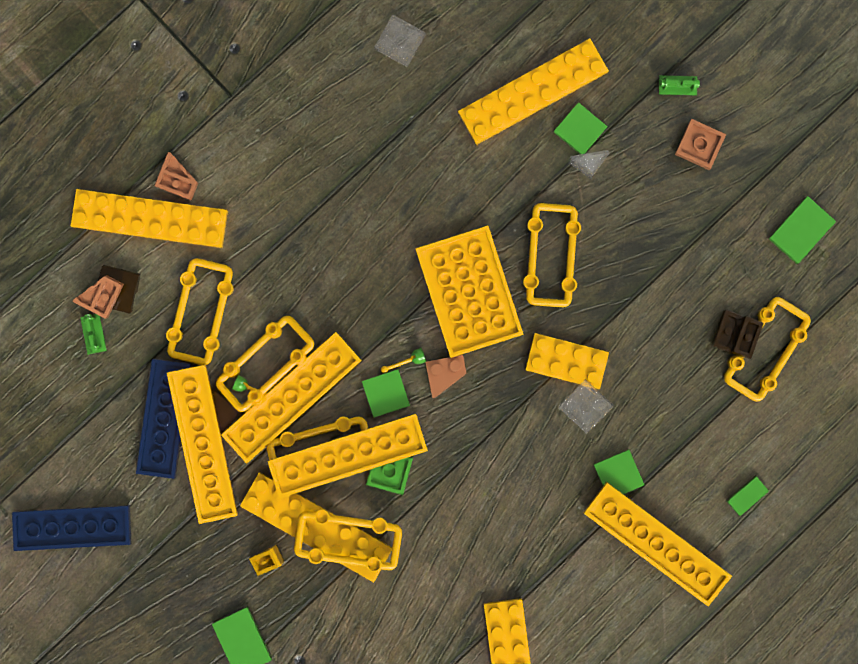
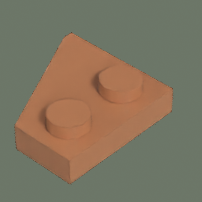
M168 152L155 187L192 201L198 182Z
M106 275L76 297L73 302L107 319L124 284Z
M463 355L425 362L432 398H436L467 374Z

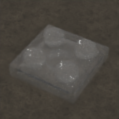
M392 15L374 49L408 67L426 32Z
M585 379L558 408L587 434L614 405Z

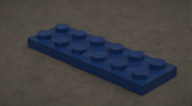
M152 359L136 474L176 478L181 438L167 372L191 368L192 364Z
M130 505L12 512L14 551L132 544Z

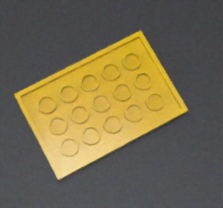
M489 226L416 248L450 358L524 335Z

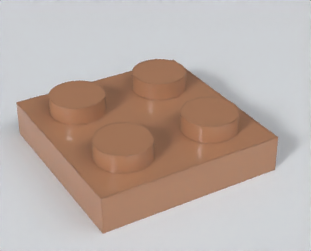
M691 119L675 155L710 170L726 134Z

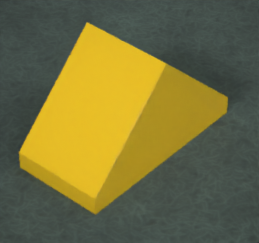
M276 545L249 558L257 576L276 569L285 562Z

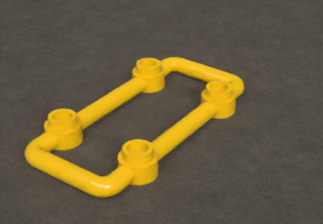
M538 203L533 207L532 218L527 224V228L531 232L528 275L523 280V285L527 289L526 299L531 305L567 307L572 301V292L577 288V282L573 278L576 235L581 231V225L577 221L578 212L574 206ZM540 211L570 213V221L565 226V231L569 235L566 278L561 283V288L565 292L564 300L534 298V289L539 284V279L535 275L538 232L543 228V222L539 218Z
M199 258L192 259L189 262L187 271L180 277L183 288L173 328H170L166 333V338L169 341L167 352L171 358L198 365H208L211 362L214 351H217L220 347L217 337L227 296L231 295L234 291L231 283L233 271L229 266ZM196 266L225 273L224 281H221L217 286L220 297L210 336L203 343L206 349L204 358L175 351L176 343L180 342L183 338L180 327L190 287H193L197 282V278L194 275Z
M781 297L773 298L767 307L761 308L758 311V321L764 323L763 326L766 322L772 321L775 317L774 309L778 304L802 319L803 322L799 328H794L790 332V343L770 375L764 376L760 380L761 389L758 394L732 379L735 371L741 370L744 367V357L734 355L727 362L729 368L724 375L725 382L755 402L761 401L768 391H772L777 387V376L797 344L807 339L806 330L811 323L810 316Z
M284 316L277 323H269L265 329L266 333L235 362H228L224 365L223 373L216 380V387L237 411L245 412L252 405H260L264 401V394L295 365H303L306 362V355L313 349L314 340L293 317ZM288 323L307 344L302 349L293 350L290 354V360L259 389L250 390L247 396L248 400L241 404L223 383L229 377H237L240 373V367L271 338L276 339L280 337L282 327Z
M344 416L338 418L335 423L295 434L284 432L280 438L274 439L267 445L269 461L277 458L274 449L276 446L291 447L295 441L335 430L346 432L351 426L357 424L360 425L361 431L368 429L367 422L360 416L350 419Z
M320 509L317 512L304 511L298 518L294 552L298 557L307 558L313 564L328 561L366 567L372 573H376L380 569L393 570L398 564L402 529L397 524L387 523L381 517L372 521L332 515L325 509ZM306 519L315 520L318 525L332 522L372 528L377 534L393 531L394 539L390 563L382 562L377 556L361 559L327 554L320 548H313L311 551L302 550Z

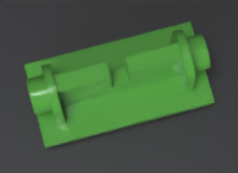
M659 75L660 95L697 96V88L700 85V80H697V76Z
M87 314L84 317H80L87 354L107 351L100 316L97 314Z

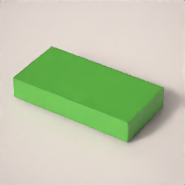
M754 476L727 499L726 502L738 516H741L767 494L769 490L757 476Z

